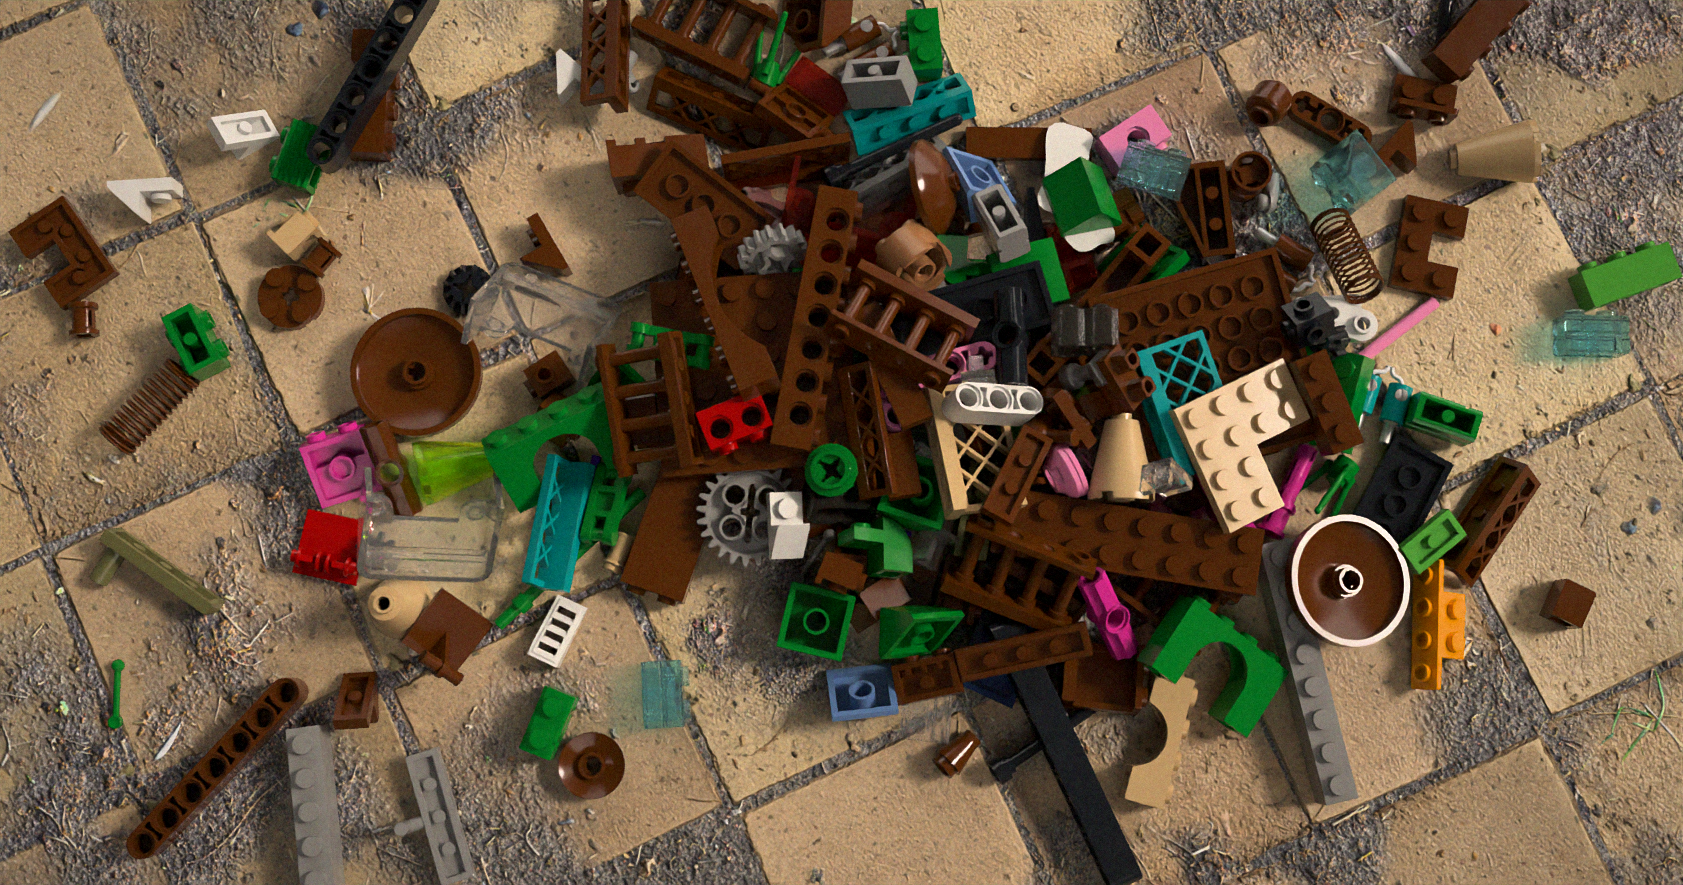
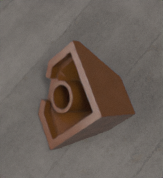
M783 0L782 12H788L783 31L791 36L795 41L794 45L802 53L825 48L851 27L853 0Z

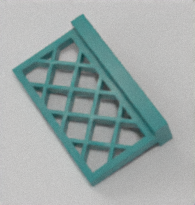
M1203 330L1137 352L1140 358V365L1135 369L1139 377L1146 375L1151 377L1156 385V390L1149 398L1143 400L1141 405L1169 482L1180 480L1196 473L1169 411L1172 410L1171 408L1175 409L1185 404L1189 392L1198 396L1206 394V392L1192 386L1198 371L1208 375L1211 384L1207 393L1223 386ZM1194 339L1200 352L1196 362L1181 355L1186 342ZM1177 346L1176 351L1169 349L1171 347ZM1161 351L1173 357L1167 372L1156 368L1152 354ZM1178 360L1193 368L1187 383L1172 376ZM1169 381L1184 388L1178 404L1167 398L1165 390Z

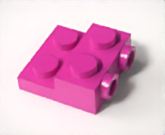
M356 420L337 426L338 432L326 435L324 430L311 433L305 437L306 442H303L299 447L322 509L383 490L382 485L375 479V468L359 432V429L365 426L366 423L357 425Z

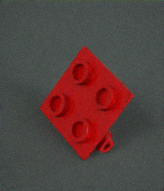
M308 509L298 550L293 549L290 555V562H294L292 572L357 586L362 563H357V559L362 554L361 550L355 548V545H363L366 542L364 534H370L372 522Z

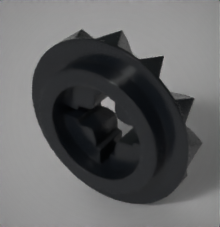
M475 264L461 265L459 268L450 271L449 276L443 282V297L453 311L462 315H475L490 305L494 297V283L490 275ZM471 279L472 286L480 291V293H469L468 297L464 298L463 291L457 286H466Z

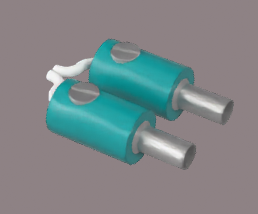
M1386 365L1383 370H1373L1359 424L1360 430L1364 416H1371L1383 380L1375 374H1386L1389 371L1392 378L1396 379L1399 383L1392 382L1389 384L1379 416V421L1384 423L1379 443L1383 445H1390L1395 426L1401 427L1403 425L1413 388L1404 385L1403 379L1395 374V368Z

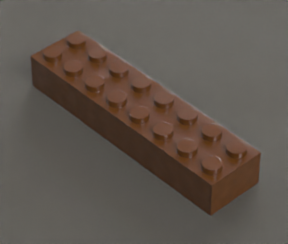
M1028 491L1026 495L1028 505L1019 509L1011 525L1072 550H1083L1089 553L1092 558L1098 559L1096 567L1102 568L1107 573L1245 596L1256 595L1265 529L1243 526L1232 533L1224 534L1219 522L1035 491ZM990 540L988 553L1002 555L1005 545ZM1020 551L1015 556L1035 561L1037 559Z

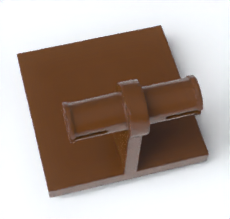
M441 588L400 641L420 654L418 662L431 669L432 675L437 678L443 677L454 686H458L464 677L462 673L458 672V669L494 624L447 590Z

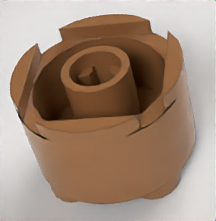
M915 219L907 220L901 228L894 231L888 238L880 240L874 249L877 254L876 266L926 292L934 290L942 283L946 277L943 273L946 265L951 267L952 254L949 249L924 224L918 223Z

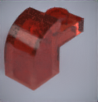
M1056 222L1043 226L1045 237L1053 238L1069 295L1091 288L1098 279L1093 255L1087 251L1079 252L1066 241L1065 237H1061Z

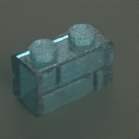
M1138 139L1137 143L1129 141L1118 172L1117 183L1179 202L1190 171L1192 159L1188 158L1187 153L1180 149L1169 148L1168 152L1155 148L1156 144L1149 140Z
M1570 309L1565 310L1563 315L1555 318L1552 322L1554 337L1553 355L1555 357L1619 358L1630 352V336H1628L1630 332L1629 317L1616 316L1615 310H1600L1596 312V315H1585V310Z
M682 660L641 662L644 729L686 726L685 720L691 719L690 699L684 700V686H690L689 666H683Z

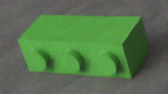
M1650 241L1635 247L1636 253L1626 255L1625 251H1621L1606 257L1607 263L1599 266L1596 261H1592L1577 267L1578 273L1568 278V282L1581 314L1666 285L1683 277L1669 242L1655 245L1654 241Z

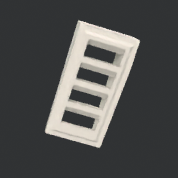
M557 595L527 654L556 668H560L588 608L561 595ZM560 607L576 613L574 620L558 613ZM554 619L570 625L568 631L553 625ZM548 631L564 637L562 643L547 637ZM545 643L558 649L556 654L553 655L541 649L542 644Z

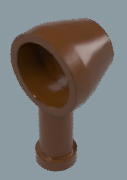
M1039 412L1025 423L1053 439L1052 443L1068 444L1069 446H1077L1079 444L1080 433L1078 430L1054 429L1053 418L1045 413Z

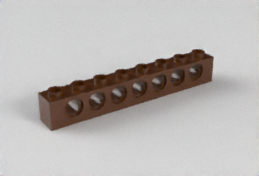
M819 184L783 371L782 387L779 392L770 439L771 448L810 455L812 446H819L822 428L816 427L818 414H825L828 395L822 394L824 381L831 382L834 363L828 362L830 349L837 350L838 341L823 333L825 325L814 327L809 323V319L816 313L824 314L828 319L833 308L844 313L846 298H841L840 295L842 285L849 286L852 266L846 265L848 253L855 254L858 235L852 234L854 222H861L864 203L858 202L859 191ZM838 218L843 220L846 225L843 229L834 231L827 224L830 220ZM827 250H834L839 254V258L833 263H828L821 258V255ZM826 281L831 283L834 288L831 293L821 295L815 290L818 283ZM809 345H816L822 352L818 358L810 360L804 357L803 350ZM803 377H809L816 384L813 390L802 392L796 387L797 382ZM802 409L808 412L809 419L805 424L796 425L790 420L791 414L795 410Z

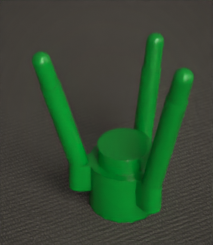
M787 11L782 12L767 59L763 58L762 62L764 28L756 42L754 62L750 76L756 77L768 87L781 85L802 53L796 49L780 72V64L775 62L774 58L788 17Z
M1340 454L1334 461L1327 459L1321 468L1305 480L1301 491L1325 473H1328L1326 479L1331 484L1314 509V512L1319 514L1336 490L1340 488L1341 491L1329 517L1338 515L1350 488L1356 482L1354 477L1360 468L1352 459Z

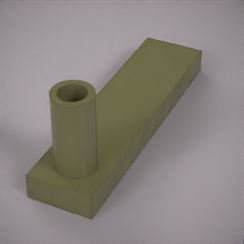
M122 527L105 529L99 540L107 545L108 548L89 575L90 579L95 583L107 586L124 559H126L203 615L219 612L226 602Z

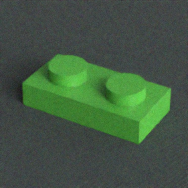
M1441 509L1398 546L1411 572L1420 575L1467 534L1449 509Z

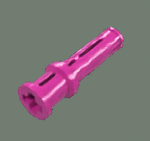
M1306 444L1298 445L1295 456L1278 490L1285 506L1265 515L1263 521L1256 526L1258 529H1265L1264 535L1276 540L1284 539L1285 534L1283 531L1290 516H1294L1296 513V506L1294 505L1296 498L1318 455V451L1315 448Z

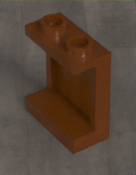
M1091 643L1093 649L1092 656L1060 662L1058 696L1063 707L1131 716L1137 715L1142 707H1146L1148 689L1143 687V677L1148 674L1149 669L1137 661L1145 645H1138L1137 653L1130 659L1115 660L1111 657L1106 645Z

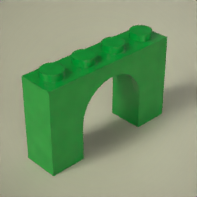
M601 382L592 386H586L578 393L563 400L555 401L547 408L532 415H526L518 422L503 429L495 430L487 437L481 439L488 462L520 513L536 506L538 503L542 477L533 461L538 449L553 437L562 434H578L588 438L596 446L608 470L614 468L612 461L614 448Z
M1179 594L1138 656L1137 661L1159 678L1176 684L1195 654L1202 647L1213 642H1221L1228 651L1231 671L1225 687L1207 714L1230 731L1247 738L1289 674V671L1279 664L1282 659L1267 649L1263 651L1256 646L1258 641L1244 631L1239 633L1233 629L1235 623L1223 614L1218 613L1215 615L1209 610L1211 607L1209 602L1197 595L1190 598Z

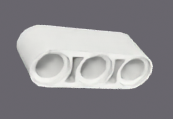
M964 382L944 398L942 411L947 419L956 423L1022 426L1042 410L1044 401L1040 392L1029 386Z

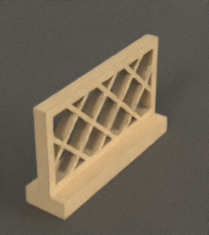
M997 380L980 381L975 383L997 384ZM960 384L947 385L942 394L927 387H924L922 390L933 413V419L926 421L925 425L945 520L958 519L961 515L981 513L979 509L982 503L969 505L966 491L972 484L987 495L990 488L976 479V476L983 466L997 476L1000 469L988 461L995 449L1007 456L1014 442L1011 427L1001 425L1002 434L998 440L981 429L984 424L976 426L975 424L961 423L973 432L966 444L954 436L953 427L956 422L951 423L943 414L942 402L946 395L950 394ZM976 435L993 446L985 458L969 447ZM963 453H966L980 463L973 475L960 466L959 459ZM1026 497L1020 508L1028 505Z

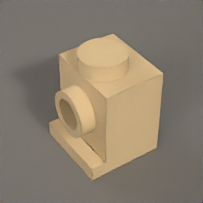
M307 210L303 214L297 211L294 215L291 214L285 217L279 224V229L276 232H273L271 229L266 232L296 262L318 243L317 240L320 236L324 237L317 229L321 223Z

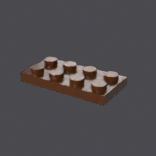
M673 139L670 140L633 189V192L670 220L707 205L724 245L720 258L736 271L740 267L737 258L739 254L737 248L740 245H744L743 238H752L754 236L753 230H764L765 225L771 226L776 218Z

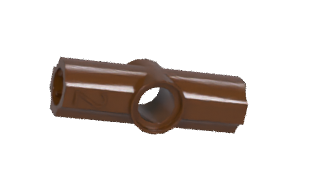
M380 419L361 427L359 432L375 468V479L382 485L395 519L403 520L423 511L424 507L408 470V460L400 451L388 419ZM388 463L396 465L400 474H388L384 469V465Z

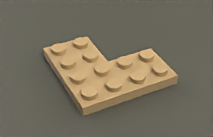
M1283 358L1169 411L1170 417L1224 534L1232 533L1285 506L1257 444L1310 419Z

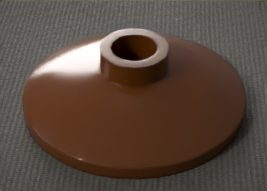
M598 732L583 733L571 739L563 748L558 762L559 776L567 790L575 796L583 799H599L613 792L620 784L625 772V758L620 746L611 737ZM590 759H596L599 762L597 771L593 772L588 769L587 764Z

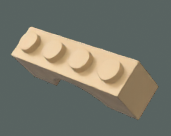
M1153 672L1150 673L1147 684V704L1155 711L1159 718L1161 739L1157 749L1149 758L1126 766L1119 797L1162 810L1165 803L1169 804L1173 794V784H1170L1172 772L1178 770L1182 753L1178 752L1181 739L1186 738L1189 730L1190 721L1186 720L1188 709L1194 706L1197 699L1198 689L1194 688L1196 680L1181 676L1178 682L1173 684L1159 678Z

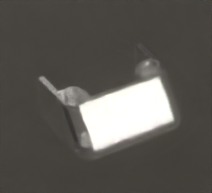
M505 263L470 299L461 343L467 345L479 331L484 332L489 337L500 338L508 335L514 329L569 351L568 363L576 372L580 373L575 389L581 390L597 371L594 360L596 354L595 345L610 343L622 309L619 304L610 299L525 265Z
M364 467L358 511L356 558L358 573L368 579L476 583L487 579L492 572L505 509L501 481L496 474L492 476L488 499H472L465 502L460 507L458 518L393 515V504L387 496L373 494L371 467Z

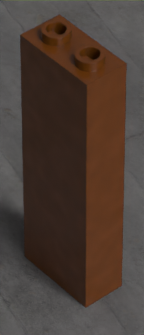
M661 466L620 579L621 582L628 584L626 587L627 591L644 596L646 591L658 594L656 601L673 607L676 606L677 601L685 603L707 538L701 537V533L708 529L707 526L697 525V520L704 518L705 514L698 512L696 509L698 506H704L707 503L699 495L700 493L710 494L711 491L705 483L708 481L717 484L718 481L715 475L663 479Z

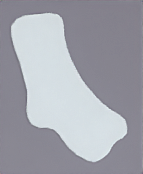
M1054 123L1049 126L1045 143V177L1080 156L1089 161L1090 149L1093 143L1092 134L1083 128L1066 123ZM1041 186L1038 192V204L1044 210L1052 213L1043 186ZM1113 227L1065 236V239L1077 251L1086 252L1098 245L1113 242L1115 230Z

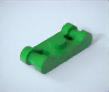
M631 321L629 332L632 333L630 344L626 345L625 351L643 348L645 336L654 337L653 345H656L658 333L680 330ZM682 331L688 367L709 370L711 360L708 357L710 348H714L715 337ZM689 344L697 345L695 356L687 355ZM658 358L652 359V361L661 362Z
M605 463L597 465L581 528L580 538L583 543L593 544L595 541H599L605 546L613 547L617 544L620 518L628 485L631 484L633 475L619 478L618 471L615 468L608 470ZM610 480H615L614 486H607V483ZM598 520L605 521L604 529L597 528Z

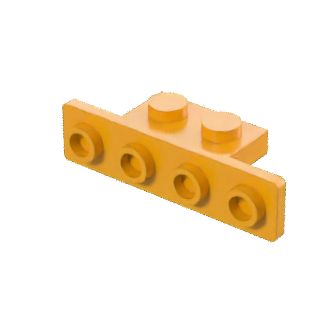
M1443 559L1435 561L1420 575L1413 574L1412 689L1440 690L1442 658L1464 660L1465 594L1443 592Z

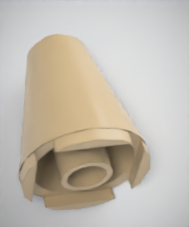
M1534 119L1524 120L1455 143L1454 149L1448 151L1449 169H1455L1456 175L1537 183L1538 179L1536 177L1541 175L1542 154L1541 142H1536V139L1533 138V133H1539L1536 121Z
M1130 413L1112 415V419L1105 420L1087 500L1129 504V502L1135 501V499H1139V503L1154 502L1155 491L1139 421L1132 419V414Z
M398 574L384 579L376 586L368 599V610L373 625L383 635L400 640L433 599L431 590L426 583L412 575Z

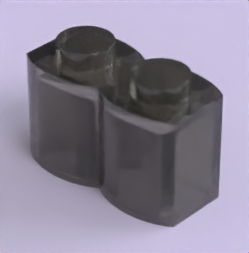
M1063 304L1051 309V356L1079 357L1085 355L1094 357L1102 349H1109L1112 345L1119 343L1117 308H1112L1107 304H1095L1091 308L1082 309L1072 304Z
M827 473V475L825 476L826 479H829V477L834 476L835 478L838 477L840 479L843 477L831 473ZM806 480L802 488L807 520L811 523L833 524L841 522L847 525L853 523L869 524L872 522L877 510L875 499H859L856 480L854 486L841 496L826 497L812 490Z

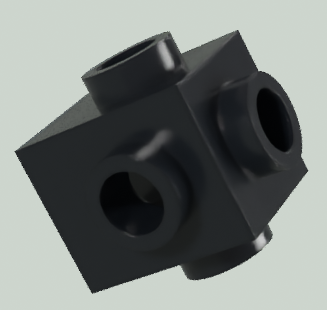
M1317 291L1281 306L1282 321L1279 322L1280 330L1284 338L1287 340L1291 339L1299 350L1336 334L1333 309Z

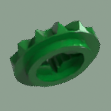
M834 443L817 447L809 455L805 464V478L808 485L816 493L826 497L843 495L854 486L856 477L859 474L857 460L846 447ZM824 462L826 465L833 466L837 462L839 464L837 470L843 477L840 479L831 476L829 479H826L827 471L821 463Z

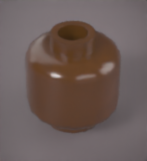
M1261 81L1256 85L1245 104L1249 119L1260 127L1278 125L1292 105V94L1286 85L1280 81Z

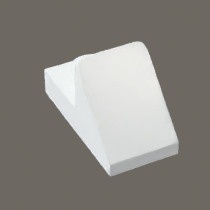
M560 48L556 52L557 95L561 105H564L581 87V66ZM599 81L590 88V95L604 92V86ZM607 103L598 105L603 108Z
M265 110L211 117L206 124L220 150H232L237 160L247 157L280 137Z
M172 177L107 181V188L149 224L152 222L151 201L165 204L172 202V199L183 198V186Z
M802 491L766 493L769 560L803 558L810 523L803 524Z

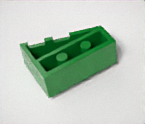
M1309 346L1305 347L1307 355L1313 353ZM1347 352L1344 356L1336 357V360L1331 361L1359 427L1375 360L1364 355ZM1315 440L1309 442V444L1317 446ZM1353 447L1342 451V453L1352 455Z

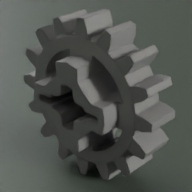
M779 223L774 229H771L769 225H765L764 230H753L754 236L752 238L744 237V245H740L737 248L739 252L737 258L744 275H765L792 272L791 269L794 267L801 268V260H805L808 245L801 230L795 231L794 225L784 229L782 223Z

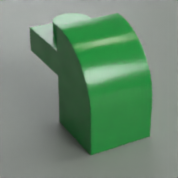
M946 232L943 235L936 236L952 254L951 267L946 265L943 271L946 281L955 284L966 281V275H968V279H973L990 274L986 259L967 258L969 236L956 232Z
M882 517L870 524L853 523L851 528L838 533L839 547L867 550L868 576L896 580L913 573L912 545L907 533L897 522Z

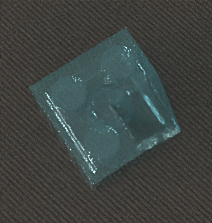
M1358 129L1328 151L1309 169L1312 172L1314 182L1320 188H1324L1330 195L1333 206L1346 209L1350 216L1379 196L1397 180Z

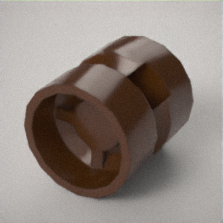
M1245 151L1239 154L1226 169L1229 198L1232 201L1239 203L1249 202L1270 182L1273 173L1272 165L1266 156L1256 151Z

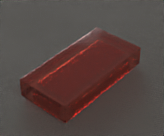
M804 55L784 79L785 82L835 117L838 116L849 101L841 82Z

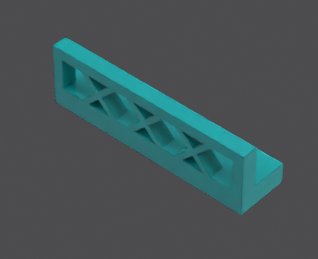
M960 72L917 86L912 106H897V108L892 110H886L891 107L849 109L842 112L844 120L851 131L858 156L877 150L952 114H961L963 121L977 116L972 89ZM958 85L957 88H954V89H951V90H945V89H947V88H950V87H953V86ZM920 97H927L921 100H915ZM861 117H868V118H865V119H862V120H859V121H856V122L854 121L855 119H858V118H861Z
M557 454L547 455L521 582L540 590L570 593L581 540V528L595 471L594 465L585 462H569ZM557 466H559L558 479L556 480ZM550 500L552 501L551 512L549 510ZM545 531L546 537L545 542L543 544L542 538ZM538 563L539 571L537 578H535V572Z

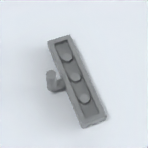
M440 747L405 757L421 816L397 823L394 827L395 834L404 836L425 828L441 885H449L476 876Z

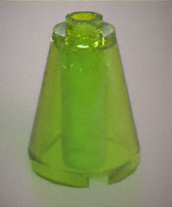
M418 441L411 443L418 471L419 484L426 506L436 504L496 475L485 456L481 441Z

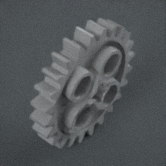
M777 470L773 475L769 471L731 473L725 477L722 474L715 475L718 481L717 484L708 481L705 483L711 492L710 494L700 493L699 495L707 503L704 506H698L696 509L698 512L705 514L704 518L697 520V525L707 526L708 529L701 533V537H712L713 540L708 545L709 549L717 546L721 548L718 558H722L726 553L731 554L730 564L733 565L739 557L742 558L743 567H747L749 559H754L757 567H760L761 557L764 556L770 563L774 562V560H769L768 540L759 539L755 530L761 523L768 524L767 507L762 506L758 500L762 492H799L798 490L788 491L787 488L792 481L791 478L782 482L779 480L782 470ZM754 485L756 488L754 512L759 513V516L753 517L751 541L746 543L744 541L746 516L740 515V513L747 510L749 486ZM731 488L741 489L745 496L744 500L739 504L729 503L725 497L727 491ZM735 520L740 523L742 528L740 534L736 537L726 536L722 531L725 522Z

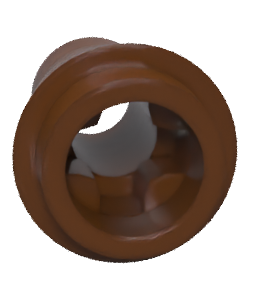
M966 730L962 735L938 749L932 761L946 777L951 779L955 774L960 775L981 742L971 731Z

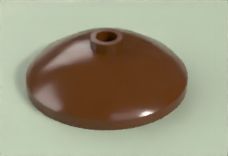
M925 139L915 140L912 142L909 151V174L916 206L926 228L935 236L943 235L950 228L958 202L957 191L961 188L959 176L956 171L952 172L946 157L932 143Z

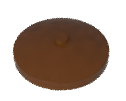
M428 308L401 309L377 320L360 338L354 350L350 367V381L353 394L367 417L373 422L380 419H388L394 434L415 438L442 433L460 422L474 406L483 380L482 358L476 342L469 332L452 317Z
M1346 514L1318 520L1301 532L1289 551L1285 567V586L1289 603L1301 624L1321 641L1338 647L1367 646L1388 636L1399 624L1405 613L1410 594L1408 567L1398 544L1386 530L1375 522L1361 516Z

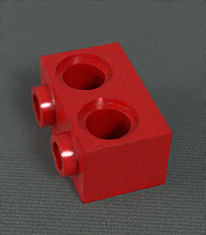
M739 395L695 413L712 454L719 451L720 456L738 450V444L750 439L751 443H756L770 437L769 431L773 429V423L762 396L744 402L742 396ZM749 410H757L761 413V420L755 426H748L743 423V416ZM720 422L727 423L730 426L728 436L723 439H717L712 436L713 427Z

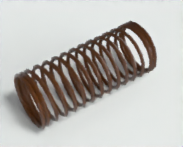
M1336 207L1318 214L1311 222L1310 231L1345 301L1350 304H1361L1378 296L1383 290L1384 279L1374 264V260L1371 258L1365 243H1363V239L1360 237V233H1358L1349 212L1344 208ZM1336 212H1341L1345 214L1332 216L1326 219L1319 225V227L1315 231L1317 223L1325 216ZM1346 217V220H1339L1329 224L1318 234L1319 229L1326 222L1334 218ZM1344 222L1342 226H1338L1329 231L1328 233L1323 234V232L1326 231L1329 227L1337 223ZM1350 232L1348 236L1342 237L1336 240L1334 243L1328 244L1331 240L1337 239L1342 235ZM1348 238H1352L1351 241L1346 242L1338 246L1337 248L1331 249L1334 245L1340 244ZM1355 243L1352 247H1349L1338 254H1334L1337 250L1343 249L1348 245ZM1358 248L1355 252L1344 256L1342 259H1337L1339 256ZM1360 254L1357 258L1347 261L1345 264H1340L1342 261ZM1363 259L1360 263H1357L1349 267L1348 269H1343L1345 266L1350 265L1356 262L1357 260ZM1366 264L1363 268L1354 271L1351 274L1345 275L1350 270L1356 269L1360 265ZM1364 270H1368L1365 274L1357 276L1352 280H1348L1352 276L1359 274ZM1372 278H1376L1370 285L1366 286L1365 288L1355 291H1348L1350 288L1361 286L1370 281ZM1379 279V284L1370 292L1360 296L1347 295V293H1359L1367 290Z
M167 358L163 365L178 377L188 389L176 382L162 368L158 367V371L175 384L184 395L174 390L156 373H152V376L169 389L178 400L171 397L152 379L147 378V381L166 396L174 406L164 401L145 383H142V387L159 400L168 411L161 408L141 389H137V392L157 408L164 417L154 412L135 394H131V397L144 409L153 414L158 422L151 419L131 400L126 399V403L147 419L153 428L145 424L128 407L121 405V408L135 421L144 426L148 433L141 430L121 411L116 410V414L137 430L143 439L135 435L118 418L113 415L110 416V419L122 430L134 437L138 444L132 442L120 429L109 421H105L106 425L102 424L99 427V431L104 438L126 455L132 456V453L136 452L135 447H141L140 441L146 442V436L152 435L151 430L156 431V425L161 426V420H167V415L173 414L171 409L177 410V404H183L182 398L188 399L187 393L193 394V389L199 387L197 380L191 375L187 376L182 367L170 358Z

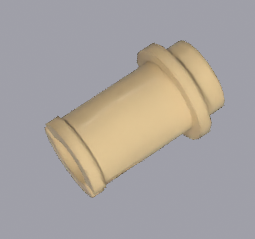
M618 531L617 544L611 547L607 557H603L604 564L602 567L620 575L625 568V563L635 538Z

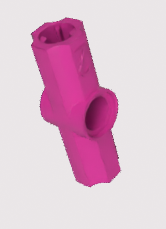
M1096 567L1093 580L1081 576L1077 584L1087 605V618L1097 625L1112 658L1115 660L1130 659L1137 653L1139 643L1129 624V610L1120 604L1105 570Z

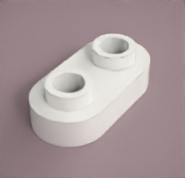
M1325 299L1335 313V327L1345 325V330L1351 339L1350 342L1361 344L1374 337L1378 329V322L1370 311L1336 299ZM1358 320L1365 322L1366 330L1358 327Z

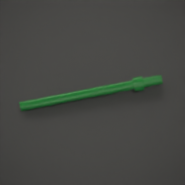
M639 487L625 499L620 521L647 497ZM602 520L597 524V528L604 529L605 521ZM580 540L576 562L598 541L589 544L583 543ZM530 586L524 593L520 591L511 599L512 604L493 621L503 630L521 612L525 614L534 606L532 602L545 590Z

